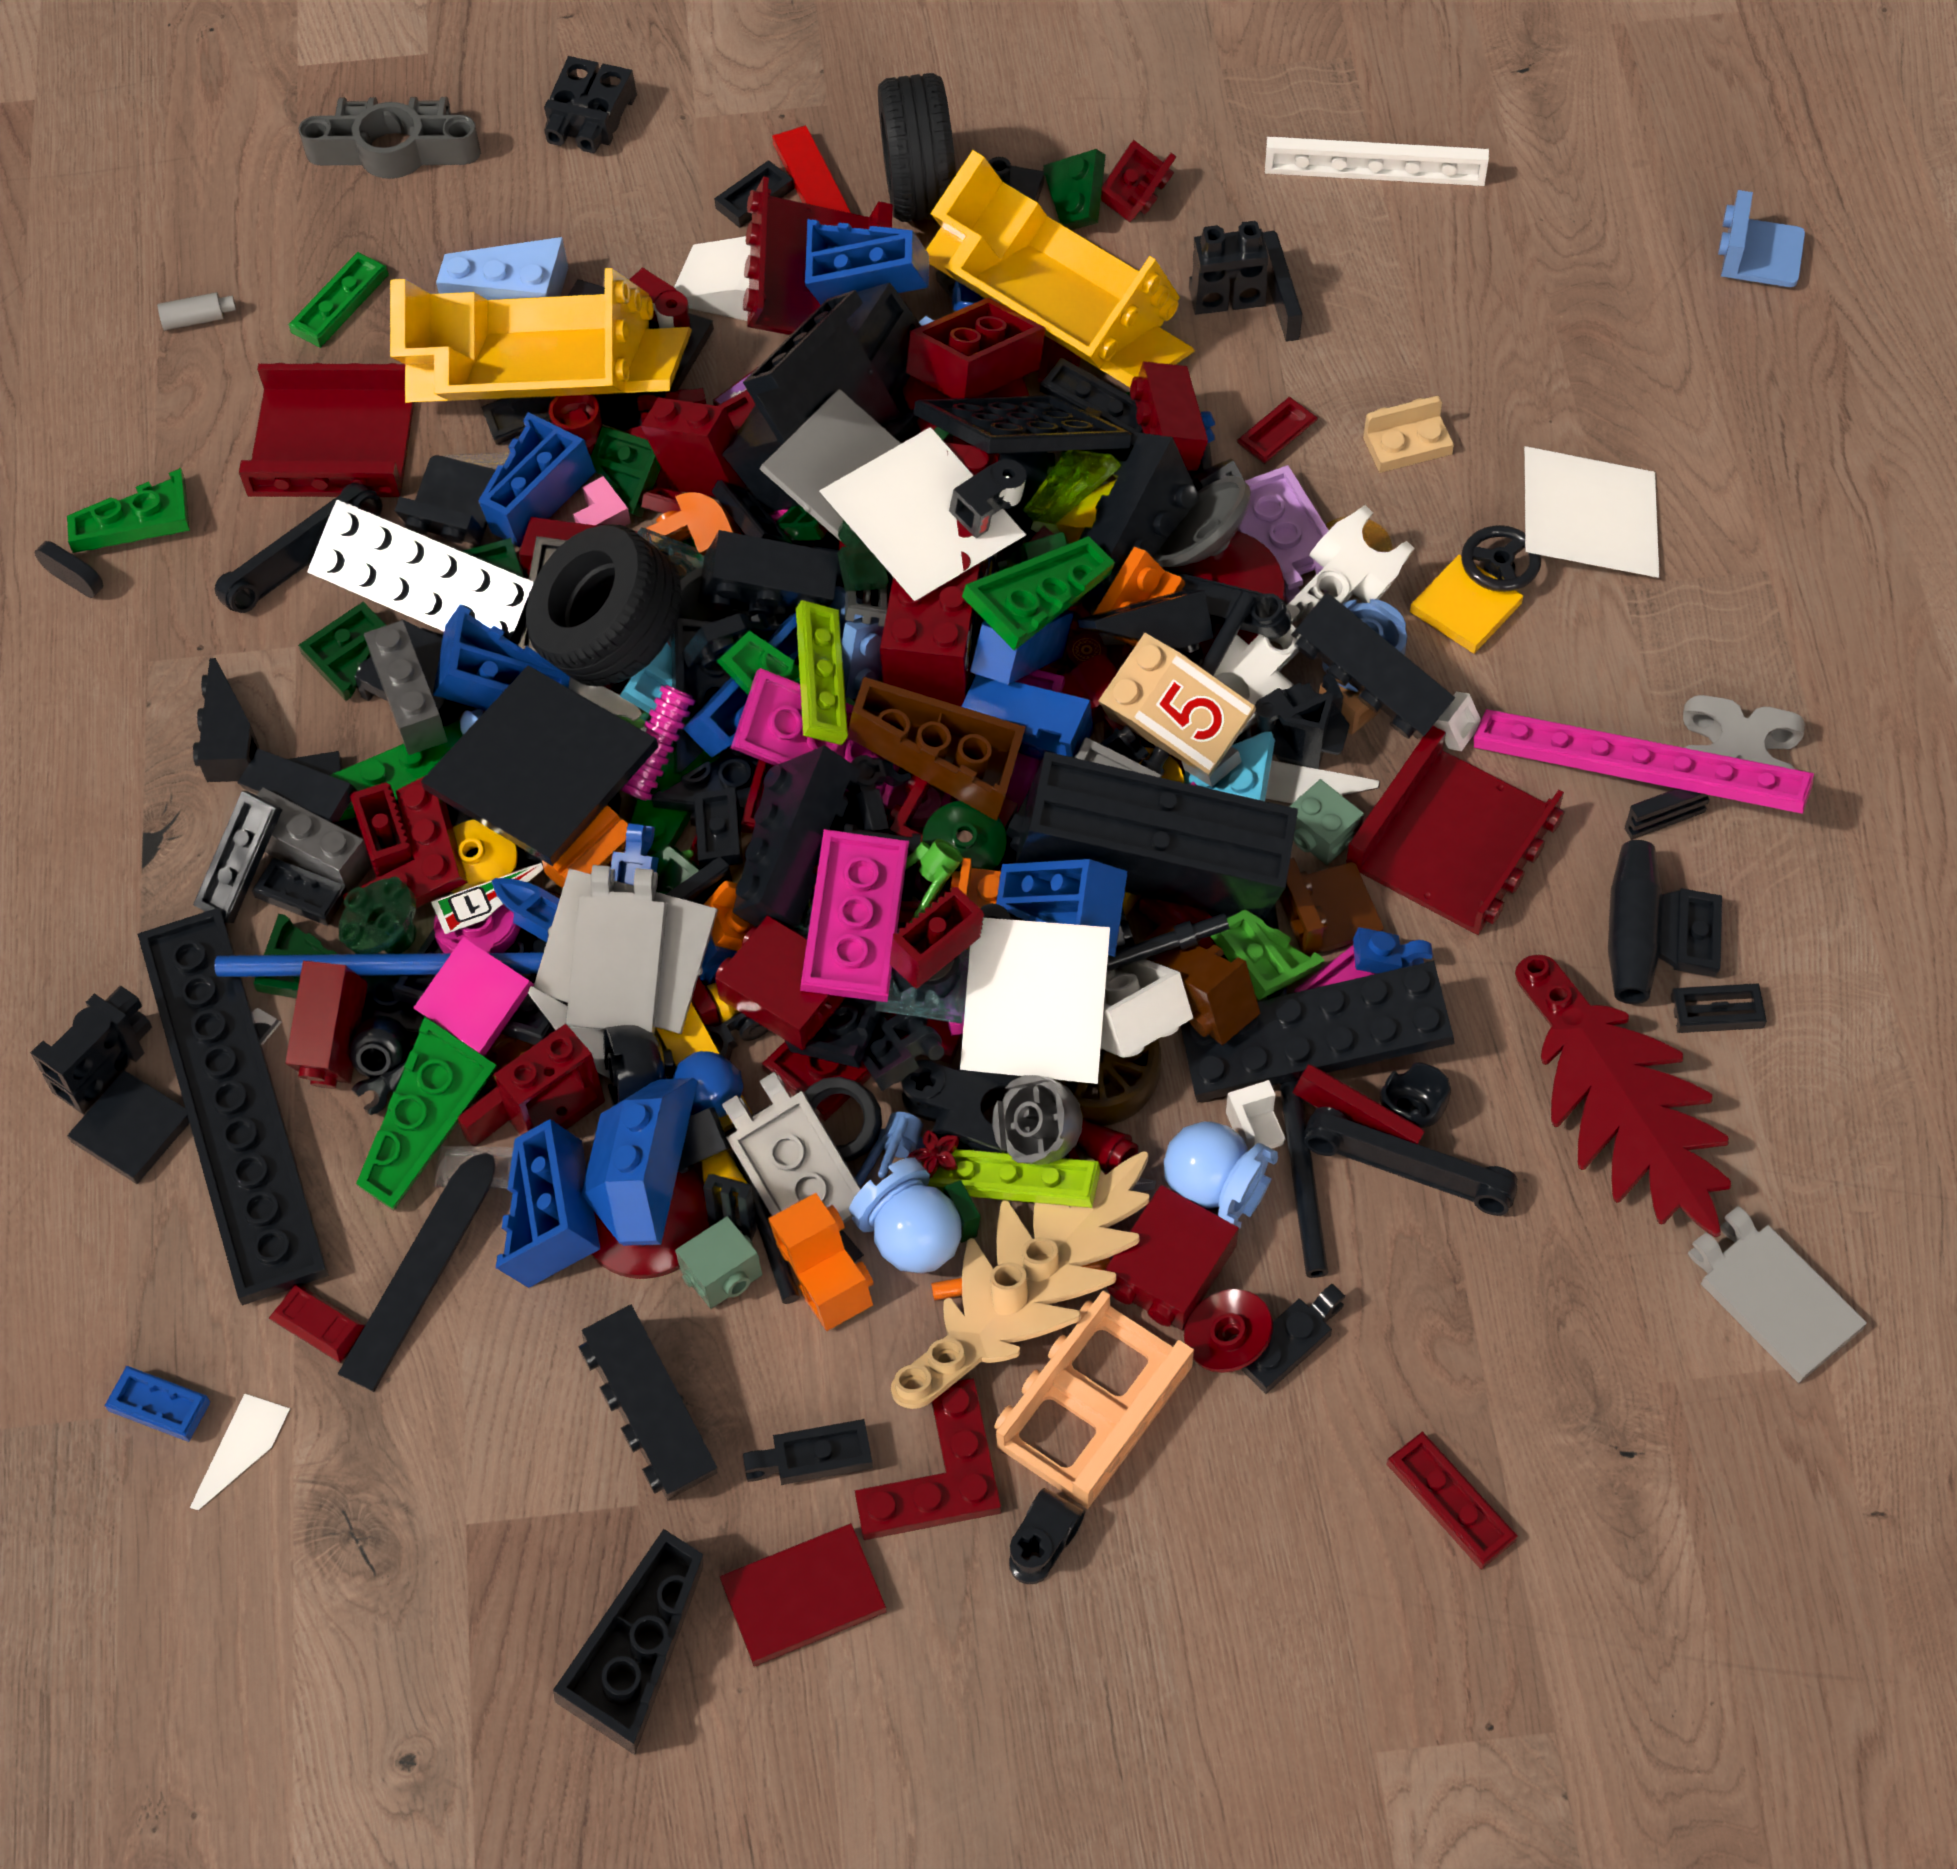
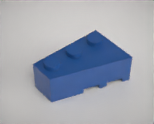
M529 412L523 420L525 427L518 439L513 438L508 447L510 454L503 466H497L478 500L491 533L504 540L511 538L512 543L518 547L523 543L530 517L549 519L596 472L584 439Z
M976 674L961 706L1025 726L1018 753L1040 761L1045 751L1075 758L1084 738L1090 739L1093 733L1090 700L1018 682L1007 685Z

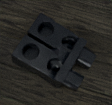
M568 56L551 93L550 100L548 99L544 106L547 118L544 131L547 142L561 146L565 143L568 136L576 138L578 148L593 154L601 144L610 146L613 140V133L620 124L621 116L627 104L632 105L637 97L633 70L604 63L599 68L598 62ZM577 69L585 70L587 72L586 77H578ZM610 77H617L621 82L617 86L611 85Z
M1242 222L1238 226L1237 232L1224 233V229L1218 225L1204 227L1202 235L1194 237L1192 276L1189 277V291L1195 315L1228 311L1229 296L1233 310L1266 306L1268 253L1262 229H1259L1258 222ZM1256 288L1257 294L1252 297L1244 298L1239 296L1246 289ZM1210 293H1219L1220 296L1214 302L1202 300Z
M119 986L106 1000L94 993L85 1002L87 1008L77 1013L73 1020V1026L55 1044L50 1046L42 1041L30 1052L39 1070L43 1073L42 1075L51 1092L83 1115L104 1094L118 1076L126 1070L130 1059L137 1062L141 1058L144 1051L139 1041L152 1028L150 1021L144 1014L138 1011L142 1007L139 998L122 986Z

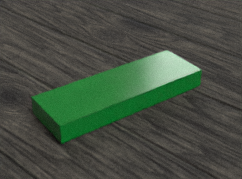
M357 252L288 324L291 333L321 348L389 276L387 266Z

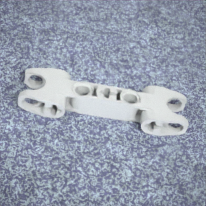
M1364 505L1353 514L1337 522L1309 554L1323 569L1287 605L1291 613L1292 624L1300 618L1304 619L1324 595L1321 589L1328 591L1341 604L1347 602L1353 594L1363 603H1370V599L1379 600L1388 591L1392 582L1398 576L1402 565L1415 548L1407 541L1401 543L1390 552H1377L1370 548L1363 539L1362 530L1374 512ZM1291 624L1290 630L1284 636L1276 639H1269L1259 634L1249 645L1236 635L1213 677L1254 706L1259 699L1278 688L1284 690L1294 686L1279 671L1299 652L1294 646L1297 640L1291 636L1296 628ZM1270 641L1279 643L1284 650L1276 649ZM1253 713L1241 733L1258 722L1255 713Z

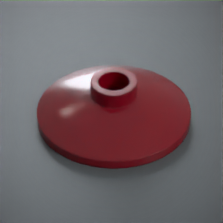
M1241 1289L1223 1290L1205 1298L1195 1307L1185 1325L1184 1342L1194 1349L1193 1360L1202 1368L1220 1373L1236 1371L1253 1363L1267 1348L1273 1332L1272 1315L1265 1302L1254 1293ZM1238 1334L1236 1338L1228 1341L1231 1336Z

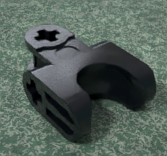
M929 1060L916 1061L919 1068L901 1081L903 1088L902 1101L905 1109L918 1118L935 1122L932 1132L938 1139L946 1135L958 1136L959 1143L957 1149L1008 1153L1005 1150H1001L996 1143L992 1124L984 1118L983 1113L989 1107L996 1105L997 1100L1003 1101L1005 1094L1010 1090L1005 1087L1011 1081L1021 1076L960 1070L961 1061L957 1070Z

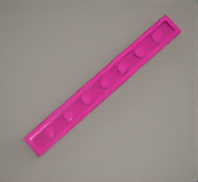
M1489 709L1485 710L1474 736V748L1801 814L1804 812L1814 781V773Z

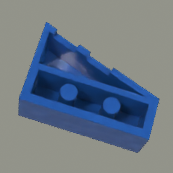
M808 219L805 285L820 305L829 298L856 290V292L889 282L897 293L929 288V253L913 230L870 226L869 229L852 228L848 223H838V226L821 225L818 220Z
M459 604L445 624L433 690L434 696L486 711L528 665L569 688L570 676L552 665L531 648L526 646L525 649H522L502 636L504 631L495 625L490 628L469 615L471 610L464 605Z
M1091 859L1002 864L996 904L1001 905L1009 913L1025 921L1110 927L1108 955L1115 957L1128 871Z
M551 1119L514 1140L507 1188L508 1191L513 1193L510 1214L503 1216L501 1229L506 1231L507 1235L504 1254L497 1255L496 1269L528 1288L600 1250L594 1210L581 1195L587 1172L582 1140Z

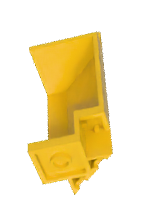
M972 150L930 213L941 226L926 249L929 253L930 265L983 298H990L1046 327L1045 336L1129 388L1133 377H1138L1143 361L1176 365L1195 352L1193 347L1160 328L1164 321H1169L1174 316L1180 297L1156 259L1149 256L1140 271L1134 269L1048 217L1039 203L1004 183L987 159Z
M605 268V294L487 300L475 292L430 294L406 279L390 280V357L405 364V403L670 391L692 329L690 327L649 329V320H652L654 314L651 297H649L646 291L613 268Z

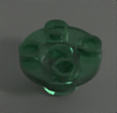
M391 877L371 883L365 888L356 887L346 895L344 899L346 908L339 922V940L355 954H376L381 951L387 954H401L412 946L417 935L416 926L412 921L416 911V898L412 890L400 878Z

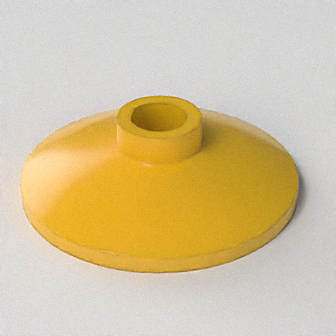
M474 819L453 827L458 845V854L462 860L468 883L450 892L455 894L491 881L494 878L514 873L518 859L516 844ZM479 848L478 853L474 857H466L468 851Z

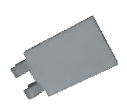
M593 865L591 872L592 896L579 895L566 1024L569 1027L605 1030V1027L636 1025L655 1034L668 906L665 902L655 901L658 873L652 869L636 868L634 875L635 893L613 892L615 869H611L610 866Z
M773 1072L760 1080L762 1087L773 1103L766 1109L752 1117L747 1105L738 1095L722 1104L737 1129L736 1132L726 1138L772 1216L817 1193L826 1207L833 1205L836 1208L843 1223L854 1217L849 1212V1206L861 1190V1187L804 1092L801 1091L791 1097L780 1075Z
M1737 1206L1725 1216L1726 1222L1720 1226L1721 1231L1735 1243L1722 1253L1717 1241L1705 1232L1693 1242L1694 1248L1688 1252V1255L1708 1273L1703 1278L1701 1285L1798 1383H1801L1859 1334L1867 1322L1769 1225L1758 1232L1750 1216L1741 1207Z

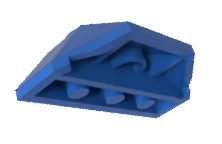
M694 1078L660 1079L654 1081L600 1114L581 1195L616 1240L623 1246L662 1244L698 1083Z

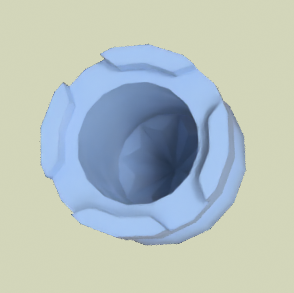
M1206 1121L1195 1123L1183 1128L1169 1142L1164 1158L1165 1179L1172 1191L1204 1209L1219 1207L1218 1216L1240 1229L1242 1222L1238 1220L1242 1213L1248 1217L1252 1216L1271 1182V1178L1264 1175L1268 1162L1273 1165L1277 1163L1278 1152L1261 1143H1257L1248 1150L1243 1137L1229 1126Z
M904 1158L888 1166L893 1173L882 1180L877 1186L869 1180L854 1197L849 1206V1212L854 1216L852 1220L861 1231H874V1242L883 1258L900 1271L922 1274L937 1270L954 1257L961 1240L962 1224L953 1201L936 1187L927 1186L930 1178L927 1170L916 1158Z

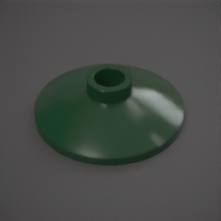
M962 801L948 803L935 811L927 821L922 835V841L929 846L936 839H942L950 843L961 853L963 858H971L972 868L995 871L1006 851V832L999 817L996 821ZM961 831H968L973 837L969 842H961L956 836ZM962 862L955 871L961 872Z

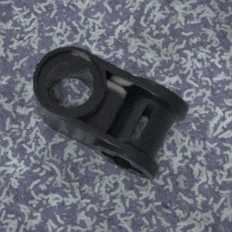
M1042 1488L1032 1502L1024 1521L1012 1537L1010 1543L1009 1569L1013 1577L1024 1584H1037L1043 1581L1048 1576L1064 1548L1070 1544L1079 1530L1086 1513L1085 1510L1047 1488ZM1032 1552L1039 1554V1556L1033 1555L1029 1560L1022 1558L1023 1555L1028 1557Z

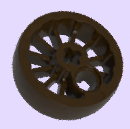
M1159 1039L1144 1046V1050L1141 1053L1132 1057L1122 1058L1104 1049H1100L1098 1084L1079 1082L1075 1093H1073L1080 1104L1083 1119L1100 1126L1112 1125L1130 1118L1146 1105L1154 1093L1160 1077L1161 1047ZM1120 1075H1128L1139 1079V1081L1134 1086H1129ZM1056 1080L1065 1086L1071 1082L1065 1080ZM1111 1082L1121 1094L1107 1098L1104 1085ZM1087 1086L1097 1087L1099 1099L1083 1098Z

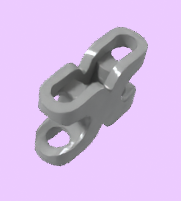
M1705 695L1690 698L1685 703L1683 710V720L1688 730L1708 737L1713 743L1711 745H1688L1684 748L1795 769L1791 764L1773 758L1767 750L1791 749L1797 746L1803 738L1805 723L1800 715L1764 706L1755 709L1749 718H1745L1740 705L1733 700Z

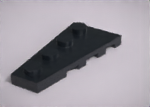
M891 975L889 995L893 987V975ZM846 997L826 1020L813 1039L807 1042L803 1051L785 1040L790 1052L859 1068L886 1002Z

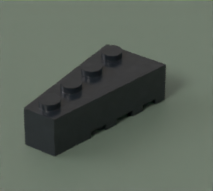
M825 745L769 768L764 778L765 788L761 803L755 813L754 820L756 823L751 842L745 852L746 862L742 877L736 887L737 897L732 913L756 927L762 923L767 915L789 929L799 926L816 884L817 875L813 873V869L819 863L824 829L830 830L835 816L837 818L843 817L848 805V801L843 799V795L848 783H857L861 769Z
M663 1529L553 1689L555 1703L634 1755L636 1754L703 1570V1554Z

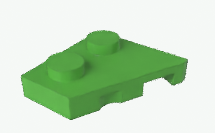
M1247 910L1227 918L1230 930L1210 936L1216 945L1222 948L1224 955L1230 962L1237 957L1246 961L1254 992L1259 1000L1319 970L1325 962L1322 956L1316 952L1309 957L1289 945L1292 939L1290 936L1278 929L1270 928L1262 919Z

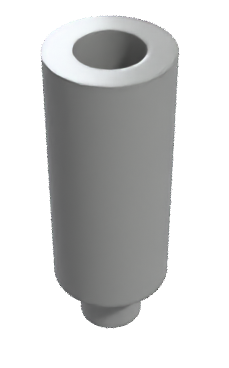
M218 292L159 303L157 305L164 331L224 319L225 312L236 310L233 295L220 298Z

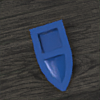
M494 878L492 880L494 891L505 907L514 913L513 923L547 942L549 937L548 929L552 926L560 899L528 882L508 878Z

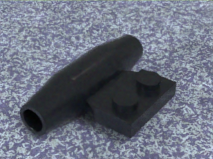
M1644 840L1625 842L1621 846L1610 890L1608 956L1615 998L1627 1004L1646 1002L1650 998L1659 958L1671 965L1673 970L1715 977L1721 967L1722 895L1680 888L1678 891L1662 894L1655 846Z

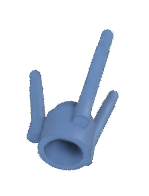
M894 1112L890 1115L886 1129L880 1130L878 1140L855 1177L860 1187L883 1149L886 1153L878 1172L880 1178L886 1177L889 1170L888 1166L892 1164L894 1157L906 1158L910 1152L919 1148H925L923 1138L920 1137L923 1123L919 1118L906 1112Z

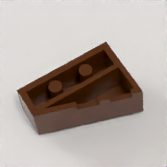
M1167 920L1143 941L1173 931L1175 924ZM1199 945L1183 951L1178 947L1146 958V960L1180 972L1193 1015V1019L1189 1021L1193 1028L1203 1037L1210 1035L1223 1046L1261 1014L1246 961L1239 957L1232 962L1222 958L1221 956L1224 952L1222 948L1216 945H1212L1208 950Z

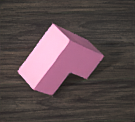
M604 476L582 487L588 507L573 514L575 523L596 526L610 524L626 526L631 523L627 506Z

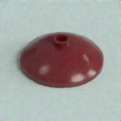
M693 1169L684 1174H681L679 1171L677 1172L661 1245L623 1246L594 1212L600 1250L592 1253L591 1256L607 1270L628 1278H656L680 1269L675 1250L709 1228L703 1190L704 1182Z

